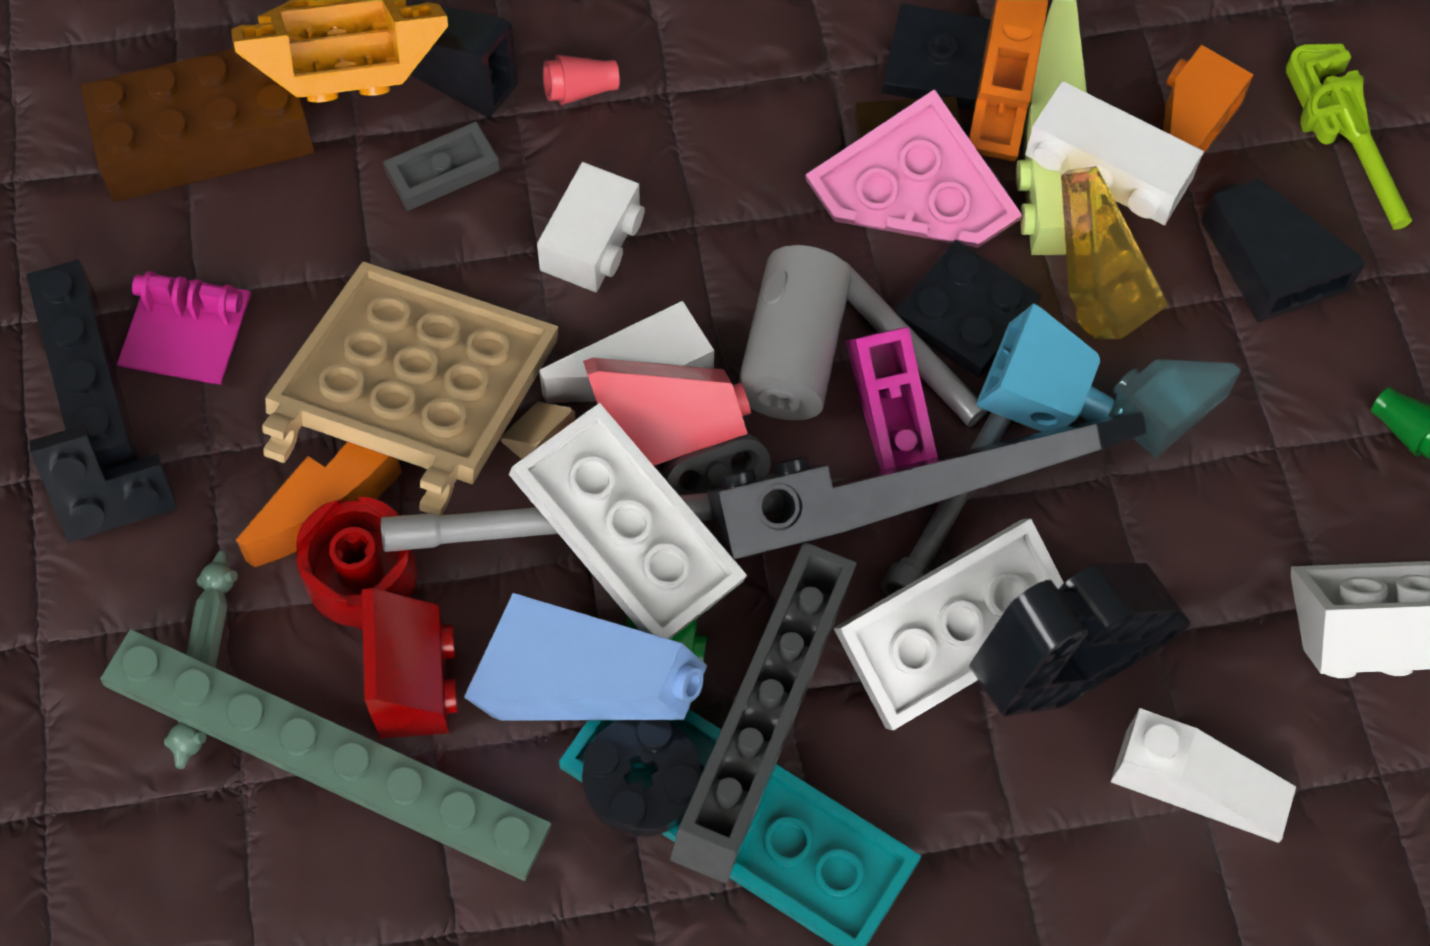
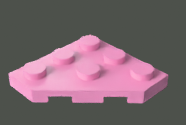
M935 89L806 174V181L832 219L846 224L953 243L956 239L965 246L979 248L1021 220L1022 217L1021 212Z

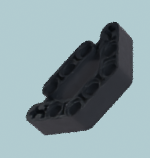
M1147 563L1094 564L1072 576L1059 589L1052 580H1045L1021 593L1006 608L970 662L969 668L1003 717L1054 710L1076 700L1164 647L1181 635L1189 627L1190 621Z

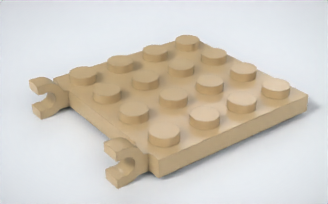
M363 261L266 396V414L270 416L266 419L262 428L263 433L270 435L271 438L263 448L264 456L285 463L294 449L301 426L426 468L427 470L420 480V488L427 491L420 501L419 510L442 515L449 503L456 480L458 479L472 485L537 377L539 370L557 343L559 326Z

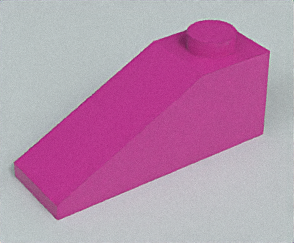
M909 327L896 328L846 340L858 397L881 471L936 458L937 452Z

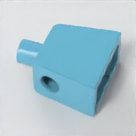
M1033 303L1008 324L976 405L984 410L1043 432L1068 426L1078 417L1086 421L1107 417L1112 409L1114 399L1091 386L1100 364L1098 353L1045 310Z

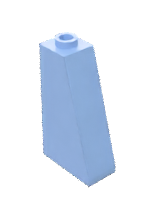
M513 593L464 698L492 718L501 721L684 720L691 702L698 697L702 689L703 674L707 665L682 643Z

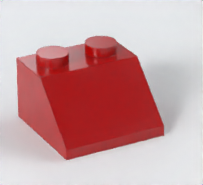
M375 588L362 589L365 703L379 738L387 739L449 733L448 714L458 713L459 711L456 678L447 679L446 659L456 658L454 625H444L439 605Z

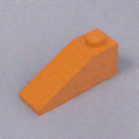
M1201 45L1189 61L1181 58L1167 79L1166 85L1172 87L1165 106L1163 131L1203 150L1204 155L1242 105L1254 74Z

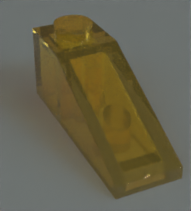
M1098 167L1069 169L1061 175L1069 295L1077 308L1076 317L1079 324L1091 335L1092 339H1122L1167 307L1168 304Z

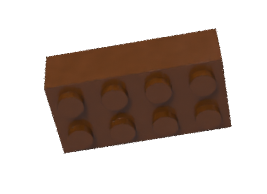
M235 48L80 84L98 168L113 202L315 153L300 97L294 96L235 52Z

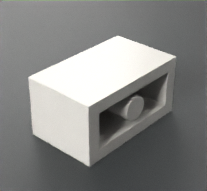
M582 162L537 242L540 271L597 293L605 276L613 277L616 273L623 255V248L621 246L627 235L634 236L641 226L645 208L640 206L639 183Z

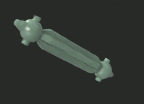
M223 551L217 553L212 563L205 566L201 575L197 578V585L205 591L196 602L186 655L216 668L227 613L228 605L225 593L232 588L234 581L238 579L237 572L228 566L227 554ZM177 720L178 724L165 737L164 744L174 754L175 767L184 769L191 756L196 754L201 749L202 744L206 742L207 736L205 733Z

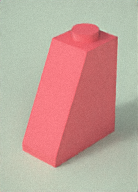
M594 357L583 361L597 404L600 403L653 466L748 434L743 416L751 414V409L741 382L732 385L724 369Z

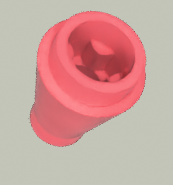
M557 54L555 60L544 61L543 84L548 101H559L561 105H565L606 91L619 89L620 77L616 60L604 61Z

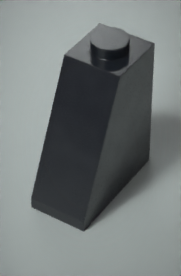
M415 0L412 5H419L426 2ZM440 5L447 15L448 27L410 75L490 119L518 85L511 22L500 17Z
M1260 179L1243 185L1232 183L1220 188L1212 195L1201 222L1258 323L1350 291L1365 265L1358 253Z

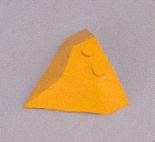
M290 0L258 16L259 24L239 25L231 29L235 52L297 98L307 97L309 102H327L337 99L339 97L338 92L359 90L361 95L373 96L389 92L390 86L403 84L448 27V20L440 4L428 2L406 6V0Z

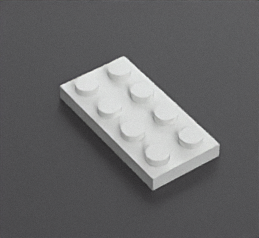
M600 403L511 467L509 476L642 632L671 640L740 585L747 577V574Z
M1021 519L834 627L843 648L886 729L895 730L976 682L978 679L969 668L970 662L1009 604L1021 593L1042 581L1052 580L1058 589L1064 584L1032 519Z

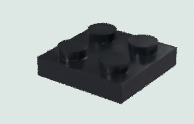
M955 239L895 312L924 342L980 378L994 361L1008 324L1033 303L1039 306L1042 295Z

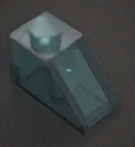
M1156 359L1141 373L1134 368L1118 382L1113 390L1117 397L1109 416L1126 412H1143L1147 433L1134 439L1156 459L1229 396L1241 370L1233 363Z

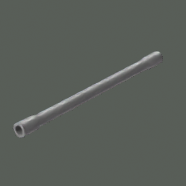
M849 478L833 479L831 480V482H837ZM772 490L765 495L762 501V512L764 516L781 514L784 509L783 497L777 490ZM708 493L679 495L700 521L713 520ZM536 507L449 515L426 513L381 517V536L384 552L434 548L448 543L558 534Z

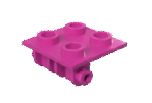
M147 271L144 275L137 274L132 283L133 295L140 296L117 366L222 385L251 297V291L233 288L232 285L227 284L220 286L203 283L199 279L191 281L182 276L174 278L157 275L153 271Z

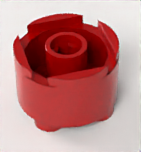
M357 497L358 500L341 503L337 499L317 508L301 526L296 541L297 568L311 602L322 615L338 624L363 630L362 589L375 588L411 597L416 586L419 571L413 549L384 552L381 517L400 516L393 508L371 497Z

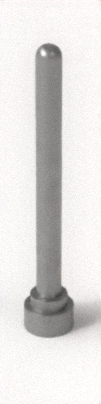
M991 412L971 449L1000 442L1011 420ZM972 491L942 500L939 503L910 556L902 558L900 562L893 563L884 577L881 588L887 596L930 572L928 569Z

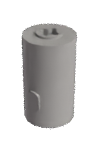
M792 245L774 250L767 259L738 383L741 382L750 408L758 413L777 419L806 420L816 417L823 410L851 283L850 268L845 261L833 253L817 247Z

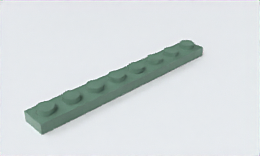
M132 629L127 633L100 678L103 686L520 880L526 881L551 830V823Z

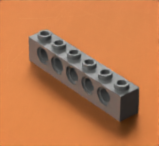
M803 542L678 828L670 861L727 884L842 607L857 562Z

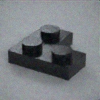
M86 424L29 441L31 456L68 543L178 509L174 492L159 453L103 469Z

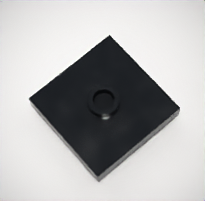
M901 3L883 81L882 93L919 99L935 89L939 97L956 96L958 107L974 110L991 20Z

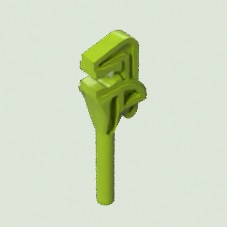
M1305 44L1297 47L1286 64V73L1303 107L1300 117L1302 131L1305 133L1314 131L1317 139L1323 144L1333 143L1338 133L1343 135L1353 145L1392 228L1398 230L1408 226L1412 222V218L1371 136L1363 92V76H1360L1358 70L1347 72L1343 77L1335 76L1343 73L1352 58L1349 51H1346L1343 44ZM1325 75H1333L1326 77L1323 84L1321 85L1320 81L1322 77H1324Z

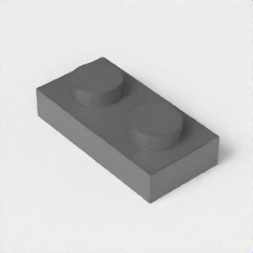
M473 122L383 161L385 173L407 211L500 171L499 159L477 122Z

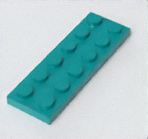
M688 709L684 720L669 721L673 726L681 729L695 746L700 760L702 776L721 729ZM588 720L559 760L560 769L582 782L583 758L587 746L594 741L595 737L604 728L618 720ZM636 763L631 766L632 773L625 777L629 785L639 782L643 789H647L653 785L651 775L657 770L652 765L644 766L642 763ZM776 764L729 878L833 946H867L920 862L921 855ZM681 823L662 833V835L675 842Z

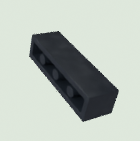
M74 260L26 274L65 430L86 424L103 469L140 459L96 293L80 260Z

